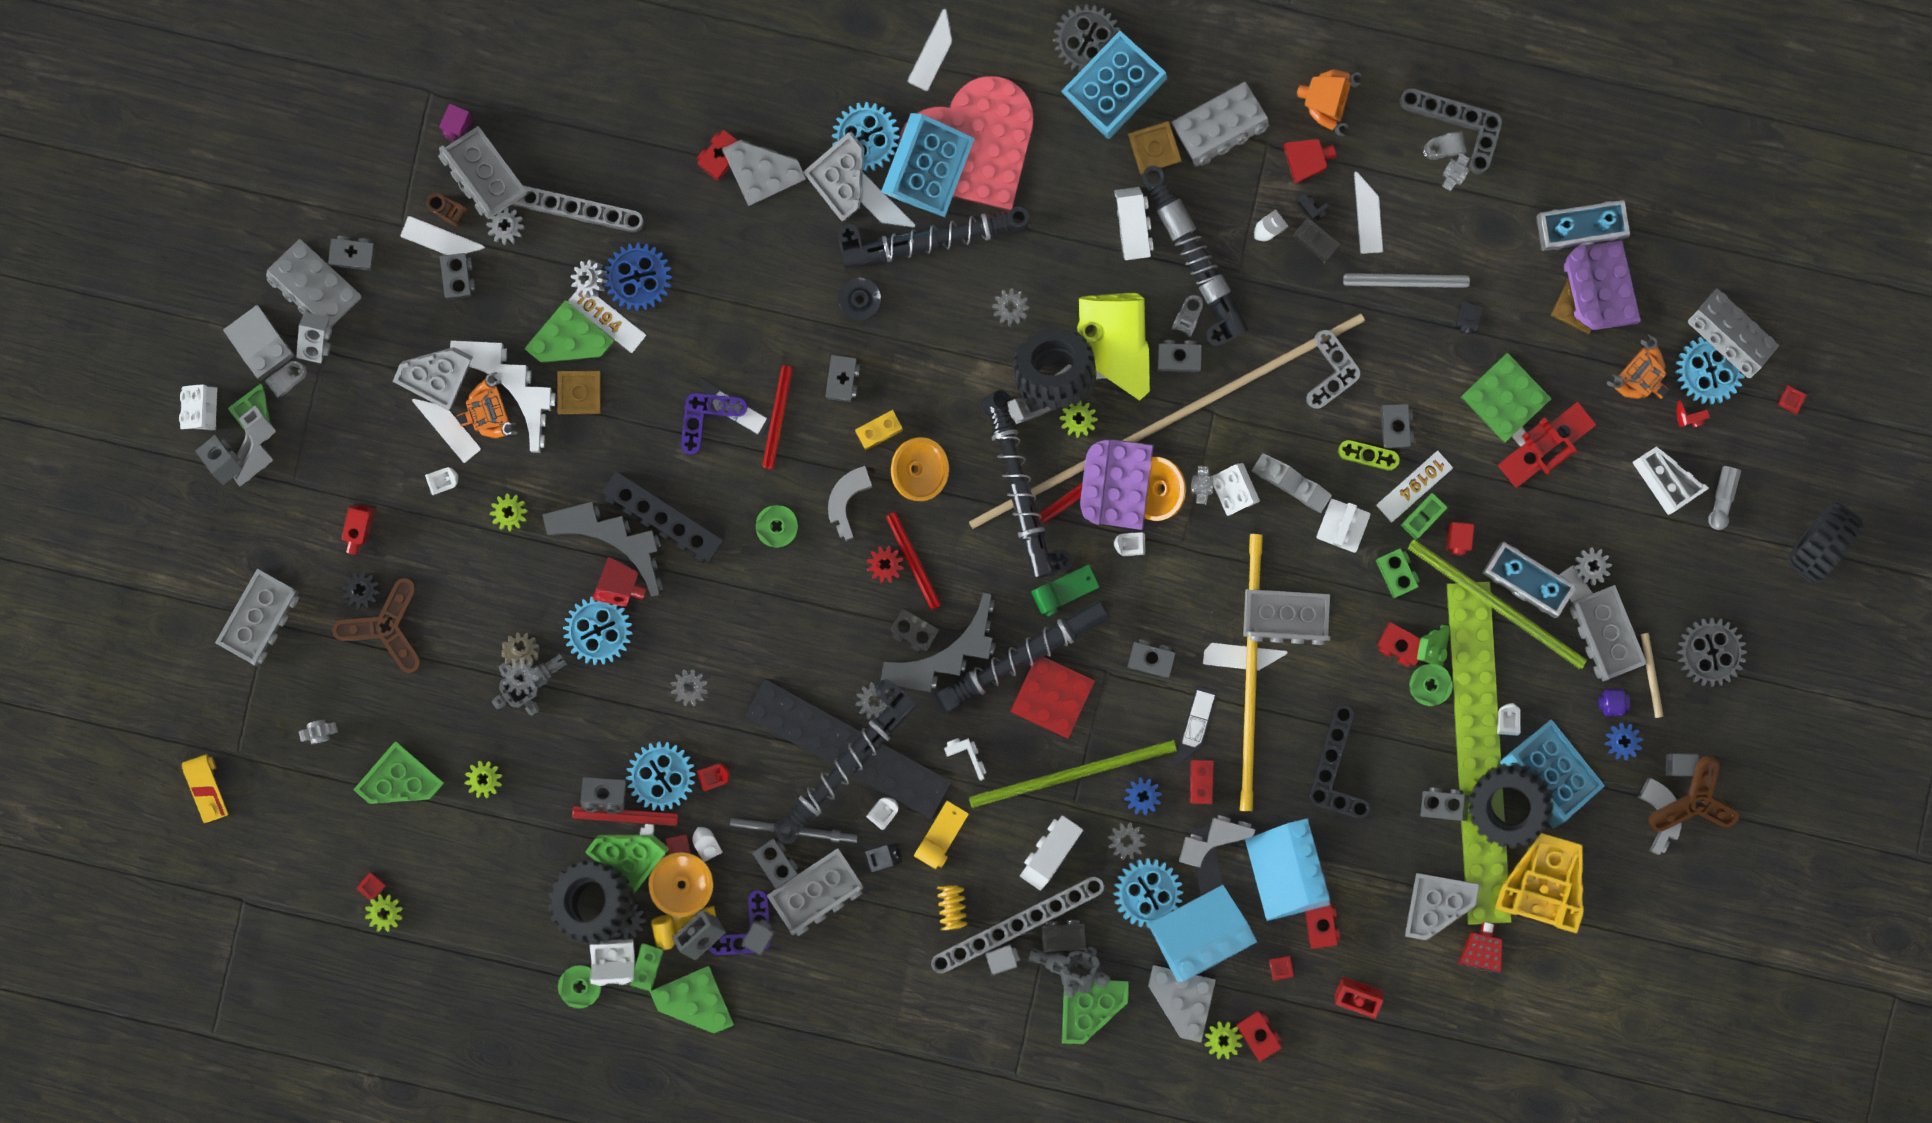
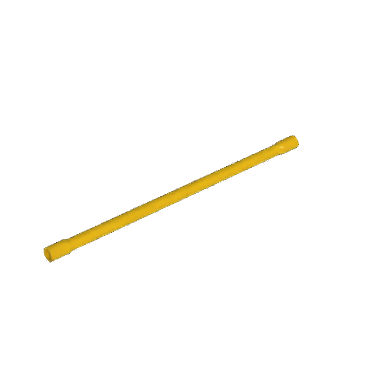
M1250 534L1249 590H1260L1263 535ZM1247 637L1240 811H1253L1252 787L1258 641H1250V637Z

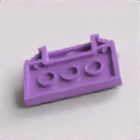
M1622 240L1587 246L1582 244L1576 247L1568 255L1564 264V272H1568L1576 307L1574 312L1576 319H1579L1592 330L1639 323L1641 320Z
M1105 439L1091 446L1086 455L1080 501L1084 518L1098 525L1105 524L1139 530L1143 529L1154 445Z

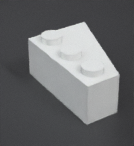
M1140 187L1114 190L1115 197L1117 198V213L1125 260L1151 257L1150 251L1154 249L1152 238H1148L1147 230H1151L1150 218L1145 215V209H1148L1147 196L1143 197Z
M1658 447L1653 448L1632 462L1668 515L1709 489L1705 484L1697 481L1690 472H1686L1678 466L1676 461Z
M1063 815L1058 821L1056 819L1052 821L1048 827L1050 833L1047 837H1041L1036 845L1039 849L1035 854L1031 852L1024 862L1027 866L1020 875L1021 878L1040 891L1050 880L1083 831V829Z

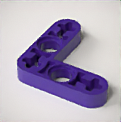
M699 393L689 395L685 403L681 441L683 451L689 455L699 452L702 441L704 414L742 417L747 412L746 402L738 397ZM694 397H698L700 402H705L704 398H709L707 402L708 410H703L705 406L698 405L697 409H693L690 401H694ZM715 399H719L723 403V407L719 411L711 409V402ZM725 400H730L729 405H736V402H740V405L744 406L743 410H740L739 413H735V409L728 408L729 413H724L726 410ZM696 418L699 421V427L696 430L688 428L687 423L689 419ZM686 432L691 434L699 433L698 438L695 436L693 438V442L697 444V447H694L692 451H689V448L685 446V443L690 442V436H686Z
M761 890L753 891L748 899L750 929L754 924V917L757 915L764 916L766 922L769 923L768 897ZM756 894L764 897V902L760 903L761 909L765 908V913H752V908L757 909L756 902H752V898H755ZM747 934L723 935L719 938L720 943H728L726 938H731L730 948L732 951H727L728 947H722L719 952L712 946L709 948L711 953L715 955L756 953L748 950L747 947L743 950H737L733 945L736 938L745 940ZM771 940L769 941L764 951H766L770 947Z

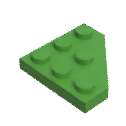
M565 300L526 346L525 350L541 363L601 358L615 341Z
M395 741L353 790L369 804L428 800L436 794L444 782Z
M598 835L585 853L595 861L611 865L622 871V875L626 876L629 880L627 885L632 886L635 893L669 848L653 835Z
M709 966L650 991L656 1008L661 1013L711 1033H717L734 1025Z
M1110 980L1107 987L1097 986L1095 983L1091 992L1085 994L1077 992L1073 997H1068L1064 994L1062 1043L1084 1044L1089 1040L1092 1035L1128 1003L1129 981Z

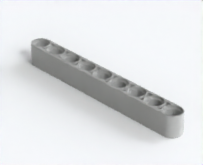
M459 181V182H458L459 188H460V189L462 190V192L464 193V191H463V189H462L464 186H463L462 183ZM527 186L523 187L527 191V195L530 193L536 195L535 202L527 203L525 201L527 195L511 204L629 232H639L644 226V220L639 212ZM550 198L557 200V204L553 208L546 207V202ZM570 203L578 205L577 210L573 213L567 212V206ZM595 207L598 209V214L596 217H588L587 211ZM616 212L619 214L616 222L608 221L610 213ZM631 217H638L640 219L637 226H629L628 221Z
M1097 877L1088 878L935 955L931 963L932 968L937 973H945L1100 895L1104 889L1103 882ZM1093 880L1100 884V889L1096 893L1088 890V884ZM1072 890L1080 892L1081 898L1078 902H1071L1069 900V893ZM1059 900L1062 904L1061 910L1058 912L1051 911V901ZM1035 909L1041 910L1043 914L1042 919L1038 922L1033 921L1030 917L1031 912ZM1015 919L1022 920L1024 923L1023 929L1020 931L1013 930L1011 927L1012 921ZM997 928L1002 929L1005 933L1004 938L1000 941H996L992 937V932ZM977 938L984 939L986 943L984 949L976 950L973 947L974 940ZM957 948L965 949L967 954L964 959L958 960L954 957V951ZM939 957L947 960V966L942 970L935 966V960Z

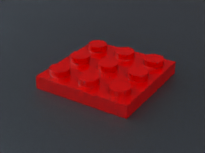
M1042 657L1033 662V666H1031L1010 712L1068 739L1095 681Z

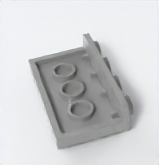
M1246 82L1171 122L1174 130L1192 157L1195 166L1207 164L1211 161V158L1218 154L1223 155L1227 153L1231 147L1245 143L1249 137L1263 133L1269 126L1267 116Z
M479 126L447 147L443 145L439 147V159L444 166L449 165L452 170L450 172L456 182L460 181L464 186L462 189L469 199H474L476 202L475 207L480 215L485 214L490 219L527 195L525 188Z
M301 239L267 269V281L274 288L278 287L289 302L293 301L299 306L298 310L303 315L306 312L328 317L329 327H332L362 297Z
M1717 288L1688 320V323L1747 378H1751L1757 373L1779 347L1772 337L1768 336L1756 322H1753L1742 309L1737 307Z
M257 569L215 643L254 666H257L258 663L262 664L268 654L265 652L269 644L273 645L278 637L276 632L279 626L283 627L289 617L287 612L290 607L294 608L297 604L299 591Z
M1615 585L1571 602L1572 607L1569 608L1573 619L1578 620L1580 627H1577L1579 635L1582 639L1585 638L1587 642L1586 652L1590 659H1594L1596 666L1593 668L1598 679L1601 678L1603 682L1647 664Z
M1247 589L1245 590L1243 637H1250V641L1262 642L1263 638H1271L1270 642L1283 643V639H1291L1293 644H1304V640H1311L1312 645H1324L1325 641H1330L1331 636H1328L1330 594Z
M837 848L769 893L767 897L790 930V933L792 935L797 933L799 936L809 929L807 925L814 921L817 924L825 919V913L832 909L833 912H836L842 908L844 900L849 897L851 900H854L863 894L861 889L864 887Z

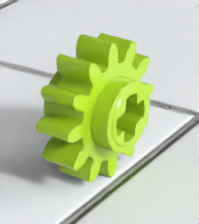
M1081 400L1077 406L1069 405V410L1067 408L1062 409L1066 416L1060 417V420L1066 422L1061 428L1065 429L1068 427V435L1076 432V438H1079L1080 432L1088 436L1087 429H1095L1091 422H1097V418L1091 416L1096 410H1088L1090 403H1086L1084 407L1081 406ZM1076 414H1081V418H1084L1085 421H1081V424H1076V420H1073V417H1076Z
M509 494L505 495V500L498 496L499 504H491L496 509L490 512L491 516H496L493 524L500 522V530L508 526L507 528L510 532L513 530V525L520 529L519 521H527L522 517V514L528 513V510L521 508L525 505V502L517 503V495L512 500ZM509 507H512L511 511L514 512V515L506 518L504 510L506 508L509 510Z
M479 761L478 768L471 765L470 768L473 772L465 773L467 777H470V780L466 781L465 784L472 785L469 793L476 790L477 798L482 793H484L486 798H489L490 791L497 794L495 786H502L500 782H497V779L502 778L503 775H496L495 772L498 771L499 767L495 766L491 769L490 761L486 763V766H483V762ZM481 774L483 776L488 775V783L486 785L485 783H479L481 780L479 776Z
M379 894L378 901L371 898L370 902L373 906H366L365 908L371 912L365 916V919L371 918L372 921L369 926L372 927L377 924L378 932L382 926H385V930L389 932V925L392 924V926L397 927L395 919H402V916L397 914V912L402 911L403 907H396L398 899H395L393 902L390 901V894L387 895L386 899H383V896ZM381 908H385L386 911L389 910L390 913L387 914L386 918L378 914Z
M1218 1022L1217 1029L1210 1026L1212 1034H1205L1210 1039L1209 1042L1205 1043V1046H1212L1209 1053L1213 1054L1216 1051L1217 1059H1220L1222 1054L1229 1059V1052L1237 1055V1051L1234 1048L1236 1046L1242 1047L1237 1042V1039L1242 1038V1035H1235L1238 1028L1233 1027L1229 1029L1230 1022H1227L1225 1027H1222V1024ZM1219 1036H1228V1044L1226 1046L1218 1044L1220 1042Z

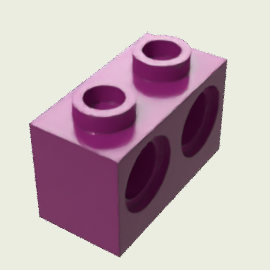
M449 104L439 127L443 131L445 138L454 142L467 134L473 117L468 111Z

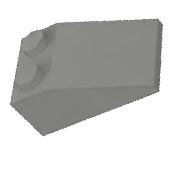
M258 305L223 329L245 363L260 381L295 356Z

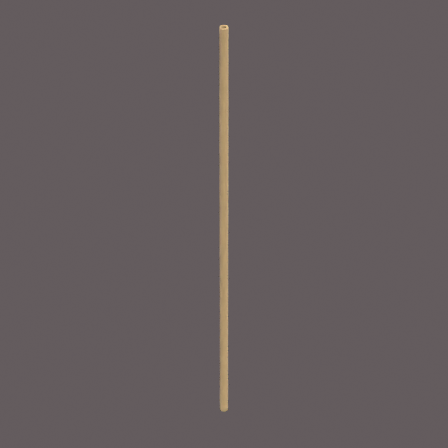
M1359 314L1329 331L1336 337L1364 322L1365 319L1362 314ZM1322 334V340L1320 341V343L1322 344L1328 341V339L1330 338L1329 335L1324 336ZM1315 338L1122 441L1138 442L1317 347ZM1085 460L1031 488L1032 495L1036 496L1083 471ZM1012 499L969 521L971 528L974 529L1014 508Z

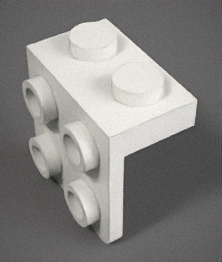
M959 738L947 742L948 747L944 748L947 756L967 749L979 780L984 779L983 774H986L982 761L977 762L975 754H978L974 741L969 742V739L960 742Z
M633 939L611 940L606 943L601 942L600 944L590 943L592 960L590 981L592 984H627L634 980L635 953Z

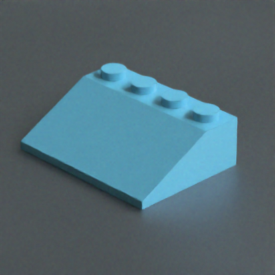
M1119 31L1062 90V93L1101 133L1110 139L1164 83L1167 75L1159 65Z
M911 113L881 192L897 200L945 217L975 138L926 115Z
M1552 719L1500 761L1501 764L1506 763V765L1511 763H1518L1520 767L1527 765L1530 767V771L1539 772L1541 774L1540 778L1547 781L1549 784L1547 788L1552 791L1553 797L1551 800L1554 803L1552 816L1549 821L1552 828L1565 822L1605 786Z
M1308 819L1287 823L1245 839L1267 921L1329 906L1330 899Z
M1223 885L1148 924L1178 982H1183L1257 942L1248 923Z

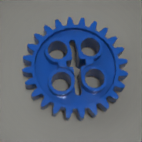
M637 242L636 248H633L629 243L628 250L621 246L620 255L613 252L616 257L615 260L608 258V261L612 264L611 267H604L609 272V274L603 276V278L609 280L604 286L611 287L607 292L608 295L615 294L612 299L613 302L620 299L619 306L623 307L626 303L628 311L631 310L632 306H635L636 312H639L640 306H643L644 310L647 311L648 304L655 308L654 301L657 300L662 303L661 294L667 296L668 294L664 289L671 288V285L666 283L667 280H672V276L666 274L671 271V267H664L668 260L661 261L663 253L661 252L656 255V247L649 251L648 244H645L643 249L639 242ZM644 259L651 261V267L647 270L640 268V263ZM624 264L631 267L630 272L626 275L619 272L620 267ZM653 271L656 272L655 275L641 277L640 282H637L635 279L624 283L619 282L621 279L634 278L637 272L640 275H646ZM648 280L656 281V287L653 290L645 288V283ZM634 285L636 291L632 295H626L624 292L625 287Z

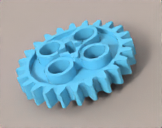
M868 102L865 103L864 108H862L860 103H857L856 110L849 106V114L842 111L845 118L836 119L840 126H833L838 133L832 135L833 138L839 141L847 134L848 129L855 127L857 129L855 137L860 140L864 137V132L871 134L879 127H883L882 131L870 135L868 142L865 140L859 141L862 146L867 148L863 161V170L866 172L868 166H871L872 170L875 171L876 164L883 168V160L890 163L889 154L895 156L896 153L892 149L899 146L895 143V140L901 139L900 136L895 135L900 128L893 127L897 120H889L892 113L889 112L884 115L886 108L882 107L878 111L876 103L870 108ZM869 117H874L876 120L872 128H867L865 124ZM882 135L886 141L883 146L879 147L875 141L878 136Z
M1699 337L1698 344L1695 341H1691L1690 345L1692 348L1688 346L1683 348L1686 354L1680 353L1678 355L1683 360L1676 362V365L1680 366L1681 369L1676 370L1675 373L1681 374L1677 382L1683 381L1684 384L1680 389H1688L1686 396L1693 393V401L1700 397L1701 404H1704L1709 399V403L1712 405L1715 402V398L1719 403H1722V396L1728 400L1730 399L1729 392L1737 393L1734 386H1742L1738 379H1743L1745 376L1740 374V371L1722 354L1721 361L1715 362L1712 354L1715 351H1719L1707 340L1704 342L1703 338ZM1704 352L1707 353L1708 362L1706 361V358L1703 355ZM1693 358H1698L1701 360V368L1697 369L1693 367ZM1708 367H1714L1715 371L1712 372V375L1710 372H1706ZM1720 372L1727 373V382H1722L1719 379ZM1712 377L1714 378V381L1717 384V388H1714ZM1700 378H1705L1708 381L1707 389L1699 386Z
M590 597V603H587L584 599L582 600V607L575 604L576 612L569 610L572 618H565V620L570 624L563 627V629L569 631V634L563 637L571 640L566 646H574L571 651L572 654L579 652L577 659L580 660L585 656V663L587 664L590 659H593L594 665H597L598 660H601L602 664L605 665L606 658L614 662L613 655L621 657L620 649L627 651L624 643H631L626 636L633 634L627 631V628L631 627L632 623H626V620L630 617L629 615H622L625 608L618 610V605H610L609 603L599 601L595 602V600H592L593 597ZM600 611H607L609 618L606 622H599L597 616ZM581 620L589 622L587 631L582 632L579 630L578 624ZM613 621L615 622V625L602 630L601 636L593 634L581 640V636L595 631L596 625L601 628ZM610 630H616L618 638L613 642L608 641L606 637ZM591 639H596L599 644L598 648L594 651H590L587 647V643Z
M658 742L657 748H654L652 743H649L648 751L641 747L643 754L635 753L637 760L629 761L634 766L633 768H627V771L632 773V776L626 777L627 780H632V784L628 785V788L635 789L631 795H639L638 803L645 800L644 807L647 808L651 803L653 810H656L658 805H660L662 811H664L665 805L673 809V802L680 806V798L688 799L684 793H692L688 786L689 784H695L694 781L690 780V777L695 776L696 773L690 772L689 769L693 768L694 765L687 764L690 757H682L685 752L684 750L679 753L676 752L677 745L670 749L669 742L665 744V747H662L661 742ZM663 755L668 756L670 759L669 765L665 768L661 767L658 763L659 758ZM650 760L654 761L660 772H666L664 779L671 787V793L661 780H656L658 774L651 766ZM644 767H649L652 771L649 779H643L640 775ZM678 773L681 776L682 780L679 785H672L670 782L672 774ZM656 785H661L664 789V793L660 797H655L652 793V789Z
M1148 858L1145 859V864L1138 859L1136 867L1129 863L1131 870L1122 869L1125 874L1124 877L1117 876L1121 883L1114 884L1115 887L1119 888V891L1113 893V895L1119 896V899L1114 901V903L1122 905L1118 912L1125 911L1124 919L1131 916V924L1138 920L1139 927H1142L1145 922L1147 928H1150L1149 923L1170 913L1172 909H1178L1175 906L1176 903H1182V900L1177 898V895L1183 894L1182 891L1177 890V887L1182 885L1180 882H1175L1178 875H1171L1173 871L1171 867L1165 870L1166 863L1164 862L1158 866L1157 859H1154L1152 864ZM1150 873H1155L1157 877L1153 884L1147 882V876ZM1139 876L1142 878L1145 887L1152 890L1150 895L1158 905L1157 910L1154 908L1151 899L1144 896L1146 891L1138 881ZM1132 884L1138 885V892L1135 895H1130L1129 887ZM1161 891L1167 893V899L1164 902L1158 901V894ZM1143 902H1147L1149 910L1143 914L1139 908Z

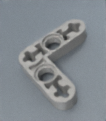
M1328 330L1319 331L1315 336V343L1336 372L1307 394V404L1315 409L1325 406L1360 377L1358 366L1335 335ZM1322 334L1324 336L1329 335L1330 338L1328 339V342L1330 343V345H1337L1336 347L1331 348L1328 351V353L1326 352V349H1329L1328 345L1326 343H1320V341L1322 340ZM1336 350L1341 351L1343 354V359L1338 363L1332 359V354ZM1347 368L1350 370L1354 369V377L1345 378L1343 381L1346 382V384L1343 385L1342 380L1339 379L1337 375L1340 374V377H1344L1347 374ZM1331 380H1336L1339 384L1336 392L1328 390V383ZM1323 387L1324 391L1329 395V397L1327 398L1326 395H1323L1319 399L1320 404L1312 403V400L1314 399L1312 395H1320L1321 393H1323V391L1320 390V388Z

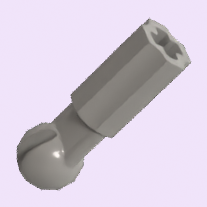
M1728 466L1722 467L1715 494L1716 500L1713 512L1710 513L1708 519L1713 529L1723 530L1729 524L1728 514L1731 503L1734 501L1741 474L1739 469Z

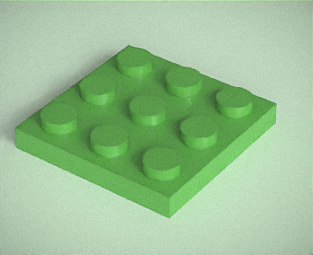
M1508 353L1461 396L1504 443L1551 400L1547 393Z

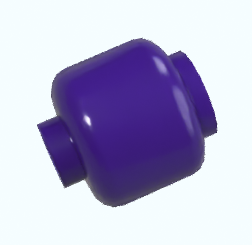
M1605 689L1602 697H1598V708L1602 709L1607 717L1624 716L1626 711L1630 709L1629 694H1626L1623 689Z

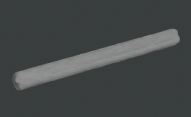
M1346 273L1343 277V283L1349 286L1469 287L1470 277L1465 275Z

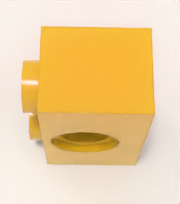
M891 410L857 428L855 432L866 451L903 431V428L894 411Z

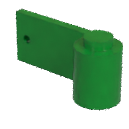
M1088 564L1031 591V594L1041 615L1046 613L1048 617L1059 612L1058 607L1100 588Z

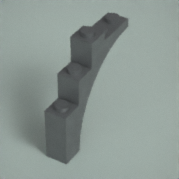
M593 502L542 514L548 536L562 534L586 535L615 546L637 566L646 581L651 597L661 596L660 590H663L660 578H656L654 571L658 569L655 557L651 558L650 555L658 553L657 547H661L658 534L654 535L653 531L628 536L627 533L631 532L628 520L624 521L622 516L598 522L601 515L599 507H594Z
M983 593L979 609L972 623L952 645L934 656L919 661L905 663L884 662L881 680H891L898 687L931 692V688L936 689L938 676L934 675V672L960 676V671L965 672L967 660L963 659V655L982 659H989V655L993 656L996 643H992L991 637L984 636V633H989L991 621L987 620L988 612H993L995 600L991 599V594Z

